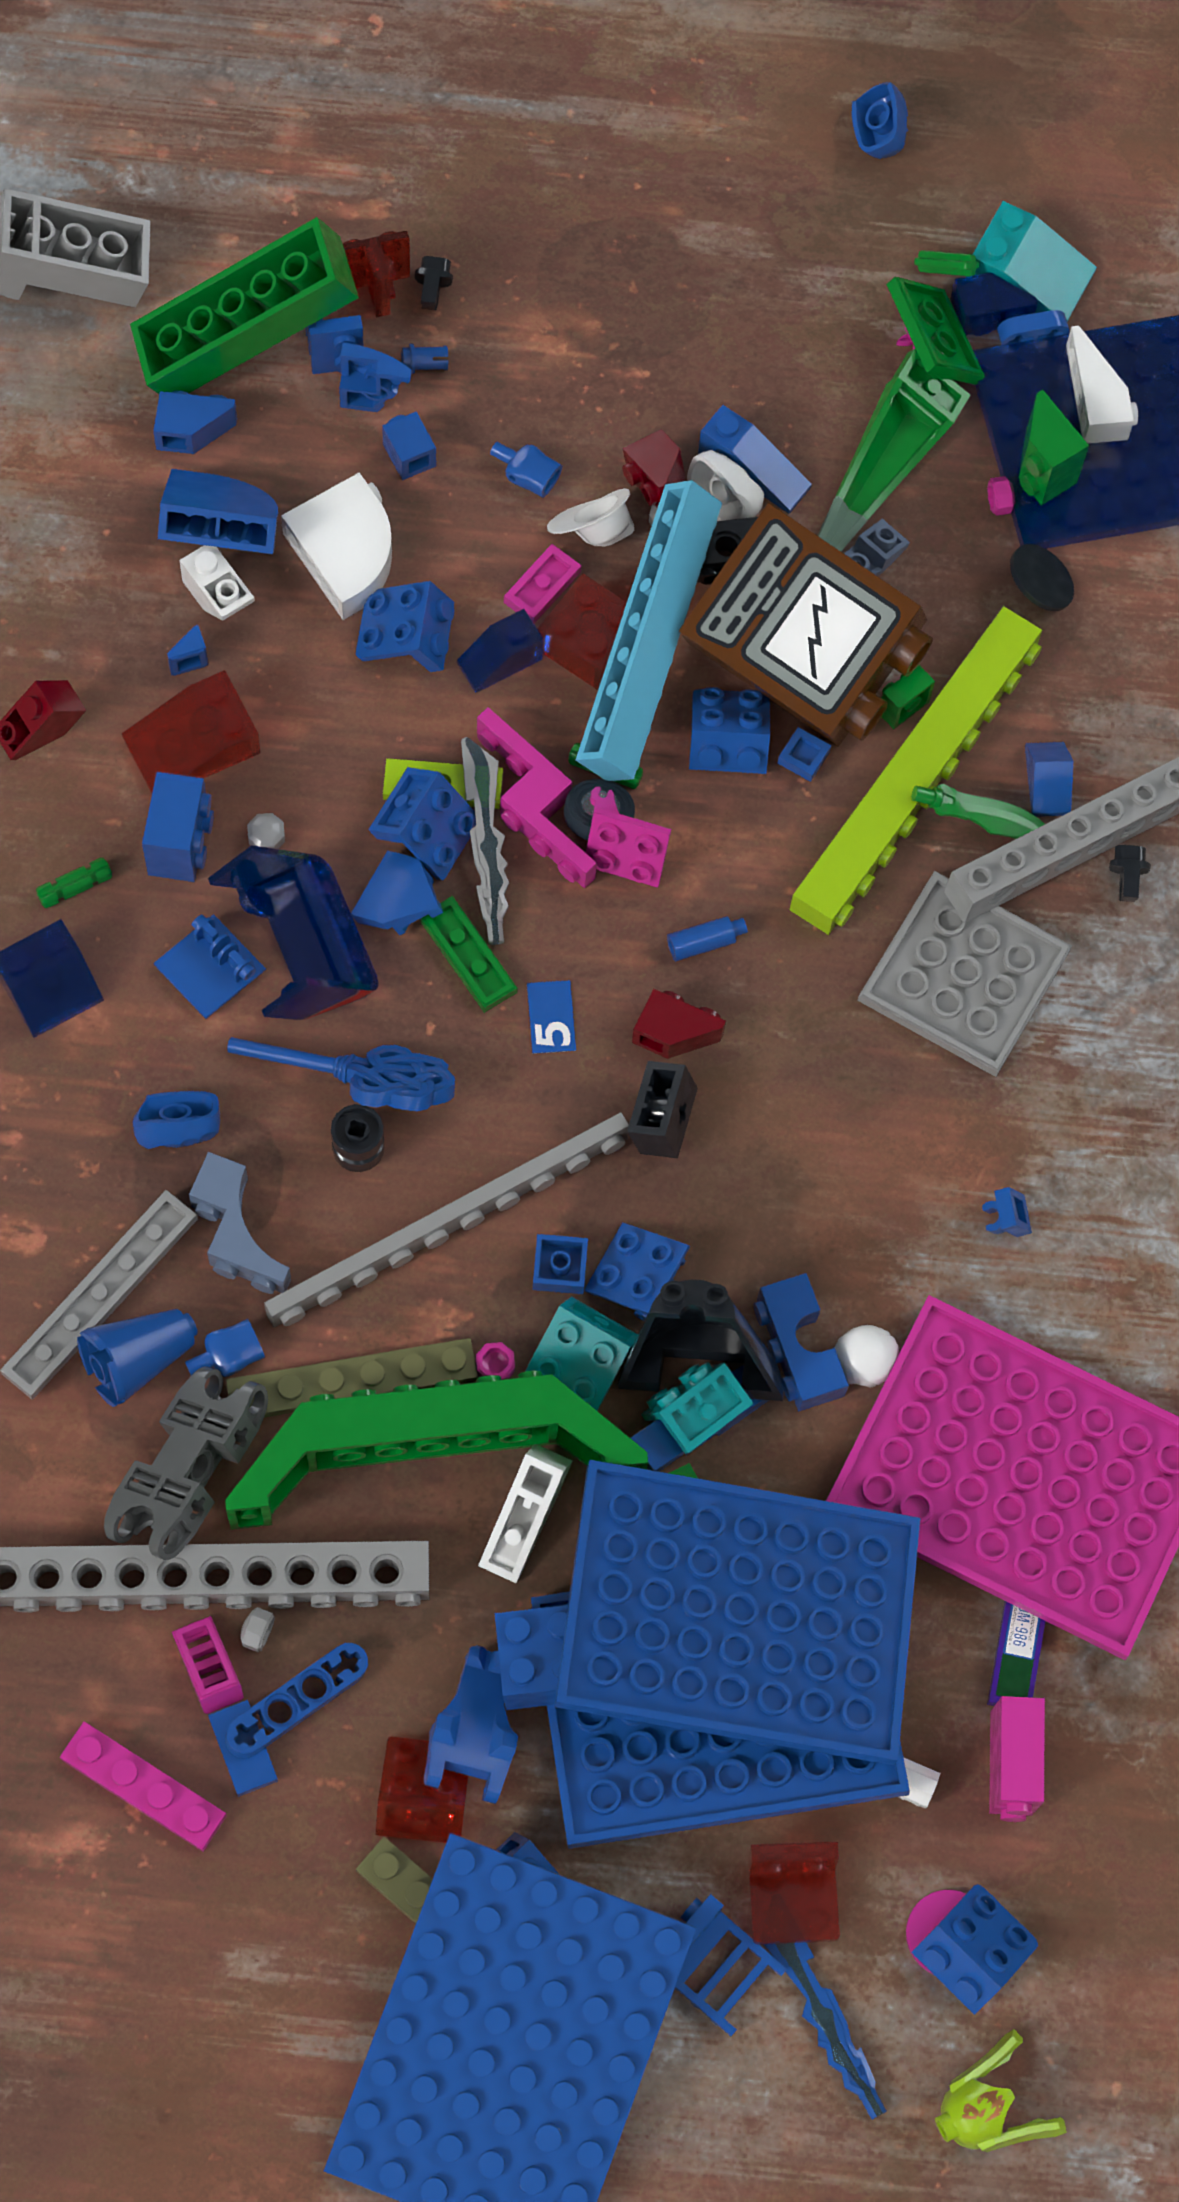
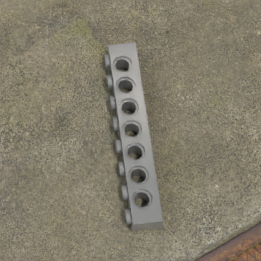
M1179 757L952 871L944 892L963 922L966 923L1179 814Z

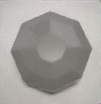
M273 813L257 814L247 824L249 845L259 853H274L285 843L284 822Z
M258 1607L251 1611L241 1630L240 1638L243 1647L258 1653L262 1651L274 1624L275 1617L273 1613Z

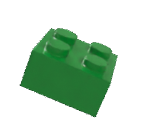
M920 665L908 677L902 674L898 681L888 683L882 690L881 698L888 702L882 718L893 730L930 702L935 681Z

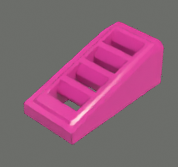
M211 1616L172 1631L173 1638L205 1714L234 1704L244 1698L238 1677ZM205 1636H210V1641L188 1649L186 1645ZM216 1651L217 1653L197 1663L193 1662V1660ZM221 1667L223 1668V1671L203 1679L200 1678L201 1675Z

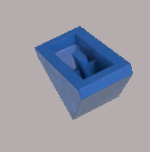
M1026 743L1025 754L1031 814L1036 817L1063 816L1071 812L1074 761L1065 743Z

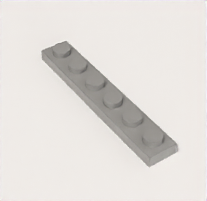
M165 1190L0 1369L1 1374L33 1400L78 1351L77 1337L81 1336L80 1332L104 1323L198 1220L197 1214L169 1191Z

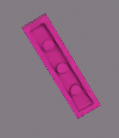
M85 1721L60 1756L63 1762L202 1852H204L227 1817L224 1811Z

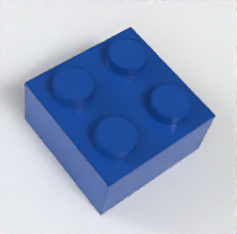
M537 1234L533 1290L583 1294L588 1238Z

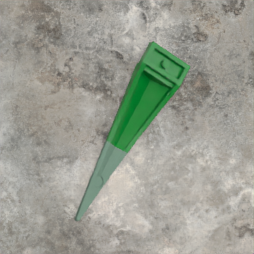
M916 349L906 354L893 378L886 384L818 533L820 538L839 551L846 547L887 497L954 424L970 397V394L952 379L926 373Z

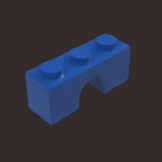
M807 1273L760 1287L757 1302L753 1304L754 1312L759 1325L767 1326L771 1337L767 1341L768 1349L776 1363H780L785 1377L782 1378V1386L789 1402L794 1400L799 1412L845 1397L849 1384L835 1348L818 1353L810 1352L804 1349L796 1338V1331L805 1325L815 1323L820 1313V1308Z

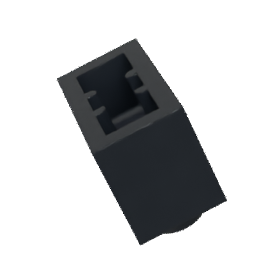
M654 1061L647 1062L627 1131L640 1154L678 1158L698 1089L686 1065Z

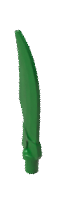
M940 784L933 789L916 785L912 791V801L928 804L929 808H933L939 816L971 820L993 835L1017 839L1045 825L1039 818L1018 806L995 799L962 793L946 784Z

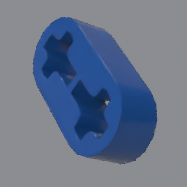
M1060 310L1012 317L1003 321L997 327L1001 345L1006 350H1018L1056 343L1063 340L1070 333L1065 313Z

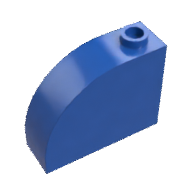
M171 469L160 503L158 539L273 554L278 506L269 494L249 483L215 474Z

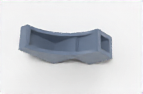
M208 1152L189 1193L191 1207L195 1209V1213L200 1217L210 1221H217L218 1218L222 1219L207 1252L209 1264L213 1266V1271L228 1279H235L236 1276L251 1281V1285L264 1293L273 1294L274 1290L280 1293L287 1291L291 1282L290 1268L272 1259L255 1243L242 1218V1198L248 1181L246 1166Z

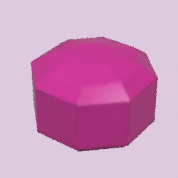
M1006 476L990 478L987 486L990 510L996 516L1011 514L1015 504V492L1012 483Z
M502 1342L486 1343L476 1354L477 1375L479 1377L498 1375L501 1377V1380L509 1379L515 1372L514 1352Z

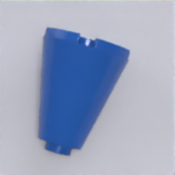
M172 1309L87 1328L80 1332L81 1336L77 1337V1345L88 1376L94 1373L102 1383L95 1387L97 1392L107 1404L115 1407L128 1400L194 1346V1336L198 1334L194 1320L188 1313L183 1314L178 1309Z

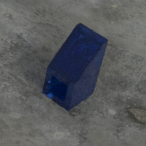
M991 272L971 277L956 278L950 297L952 306L966 336L972 334L975 336L986 335L991 331L997 330L999 324L1009 318L1035 313L1038 304L1036 297Z

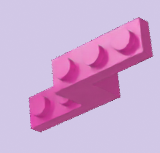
M487 707L477 717V737L479 741L489 751L493 752L496 750L503 756L507 766L514 774L520 777L524 775L501 797V819L512 831L523 833L529 839V843L536 853L542 857H550L557 864L559 872L572 883L577 881L585 889L596 879L597 863L548 820L565 804L566 797L572 789V781Z

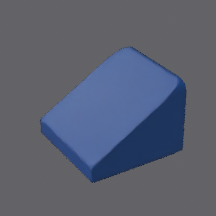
M198 625L194 626L167 653L171 676L208 665L206 646Z

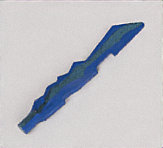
M774 1895L770 1902L760 1940L772 1956L787 1968L786 1974L807 1999L802 2017L818 2030V2047L826 2049L828 2065L842 2074L844 2088L859 2097V2100L862 2101L870 2118L873 2120L886 2113L887 2110L876 2092V2082L862 2048L855 2049L850 2038L847 2021L832 1990L821 1988L807 1963V1960L814 1958V1955L782 1897Z

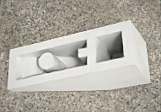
M1072 326L1066 349L1082 437L1087 443L1128 440L1132 426L1137 425L1138 422L1137 405L1135 402L1130 401L1128 387L1081 327Z
M534 1444L525 1454L482 1555L479 1567L514 1583L518 1582L573 1462L572 1460L537 1444Z

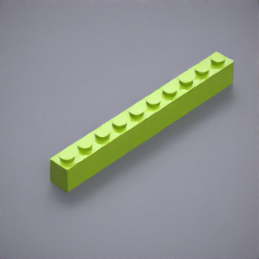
M1005 606L1002 607L792 896L791 912L827 935L831 933L836 925L840 927L845 925L854 910L851 904L857 895L865 897L875 882L876 877L872 875L880 865L885 868L889 864L897 850L894 844L900 836L906 839L917 824L918 818L915 815L920 808L923 807L926 810L929 808L928 804L912 801L913 788L917 785L933 789L942 778L948 781L952 777L960 763L956 758L963 749L969 752L975 745L981 734L977 729L983 721L990 723L1001 707V703L998 700L1003 693L1006 692L1010 695L1014 691L1022 677L1019 671L1024 664L1031 666L1042 650V646L1038 645L1042 629Z

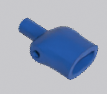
M497 441L490 452V455L508 464L505 474L510 482L530 490L542 498L551 491L562 472V464L546 456L534 445H525L516 452Z
M247 1318L233 1326L219 1329L206 1335L204 1340L206 1352L185 1361L190 1375L199 1368L206 1366L219 1370L223 1377H229L246 1366L264 1359L265 1355Z

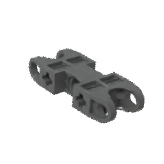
M206 1366L196 1370L179 1389L159 1421L169 1434V1438L153 1464L148 1465L135 1460L115 1491L104 1520V1530L107 1538L117 1543H125L133 1535L137 1536L141 1530L151 1526L153 1529L149 1541L151 1554L163 1560H170L176 1557L195 1536L215 1503L204 1487L219 1462L223 1458L239 1464L259 1431L268 1406V1393L265 1386L249 1381L241 1389L236 1388L231 1395L222 1399L219 1396L223 1387L221 1372ZM210 1377L209 1384L205 1389V1383ZM254 1395H255L254 1402H253L252 1406L250 1407V1404H251V1402H252V1399H253V1397H254ZM123 1515H125L121 1523V1526L118 1529L119 1521L123 1517ZM169 1535L167 1545L163 1548L164 1542Z

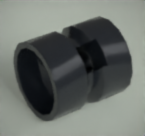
M353 1104L341 1109L332 1120V1151L335 1160L341 1167L349 1171L363 1172L370 1170L380 1162L384 1155V1127L381 1117L374 1109L368 1106Z

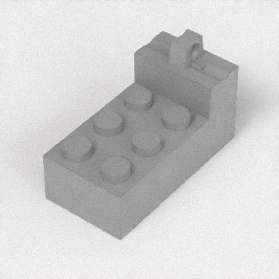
M4 188L0 197V295L19 300L28 284L136 308L149 284L150 220Z

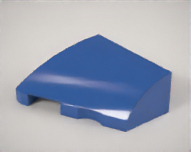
M343 342L340 355V408L378 412L384 407L386 400L392 399L397 395L398 385L402 382L408 384L411 381L412 369L397 359L368 347Z

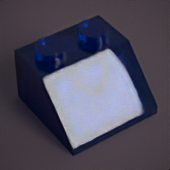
M62 919L0 951V982L33 1038L104 1001L79 947Z

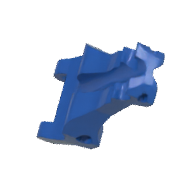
M476 1645L470 1647L469 1652L464 1658L465 1664L455 1697L437 1715L436 1721L429 1731L424 1784L438 1788L443 1778L444 1769L487 1780L482 1800L496 1804L516 1751L518 1735L510 1727L504 1708L498 1651H487L484 1647Z

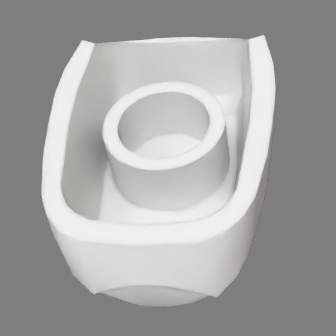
M713 450L702 452L693 457L689 466L687 480H693L722 502L717 521L755 517L763 507L764 492L741 466L727 458L724 454Z

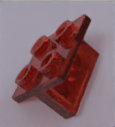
M389 231L377 237L363 240L351 239L344 242L343 247L356 289L368 287L376 318L391 315L390 300L396 298L393 281L410 277V238L408 231Z

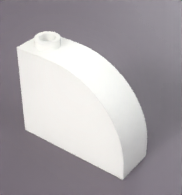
M360 472L281 515L283 535L342 620L362 610L368 597L377 589L383 588L392 562L391 528L388 516L381 504L382 497L377 487L372 482L367 484Z

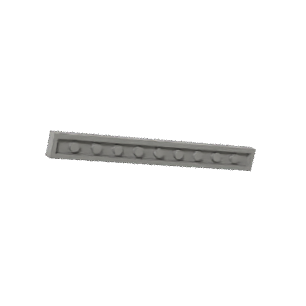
M620 1112L264 1302L269 1321L273 1328L282 1323L284 1326H290L301 1320L306 1315L305 1311L318 1304L321 1307H325L337 1301L342 1296L341 1292L351 1286L356 1285L359 1288L371 1283L377 1278L379 1271L389 1266H392V1268L403 1266L414 1257L413 1253L427 1246L428 1249H434L442 1245L449 1239L450 1233L462 1227L464 1230L474 1228L485 1219L484 1215L498 1208L499 1211H504L513 1207L520 1201L521 1195L531 1190H534V1192L545 1190L555 1182V1177L569 1171L572 1174L582 1170L591 1162L590 1159L602 1152L605 1155L614 1153L623 1147L626 1143L625 1140L628 1139V1122Z

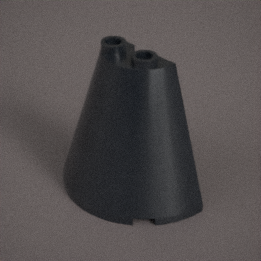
M696 1279L669 1281L662 1286L660 1293L652 1303L624 1364L618 1382L619 1389L659 1392L664 1357L744 1363L741 1386L750 1399L783 1401L782 1378L774 1357L728 1296V1291L724 1286Z

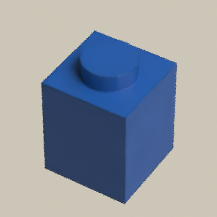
M417 411L406 416L398 415L389 420L387 424L382 425L383 446L402 481L436 467V446Z

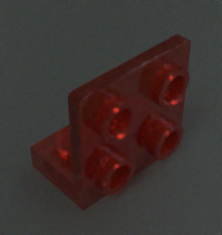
M389 1737L387 1739L379 1790L375 1835L447 1843L450 1833L462 1837L469 1776L444 1769L439 1787L427 1786L424 1784V1774L429 1741Z
M838 1842L751 1845L748 1868L752 1932L755 1944L833 1942L839 1940L840 1928L835 1873L839 1860Z

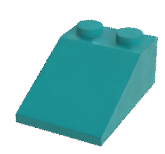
M1002 201L973 252L976 261L979 262V268L976 269L974 276H966V281L1034 313L1051 310L1063 311L1068 322L1097 267L1037 216Z

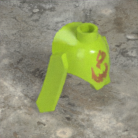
M1015 2029L1004 2035L986 2055L951 2081L949 2085L950 2090L945 2094L941 2105V2115L935 2118L938 2130L946 2142L954 2140L960 2146L972 2150L981 2149L982 2151L990 2152L1024 2141L1057 2137L1067 2133L1065 2121L1061 2117L1049 2120L1037 2118L1026 2124L1010 2127L1007 2132L1003 2133V2124L1007 2111L1015 2099L1012 2090L993 2087L976 2080L979 2077H985L990 2071L1009 2061L1012 2052L1023 2043V2038Z

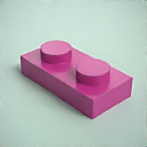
M551 544L504 595V604L534 625L581 573L582 565Z

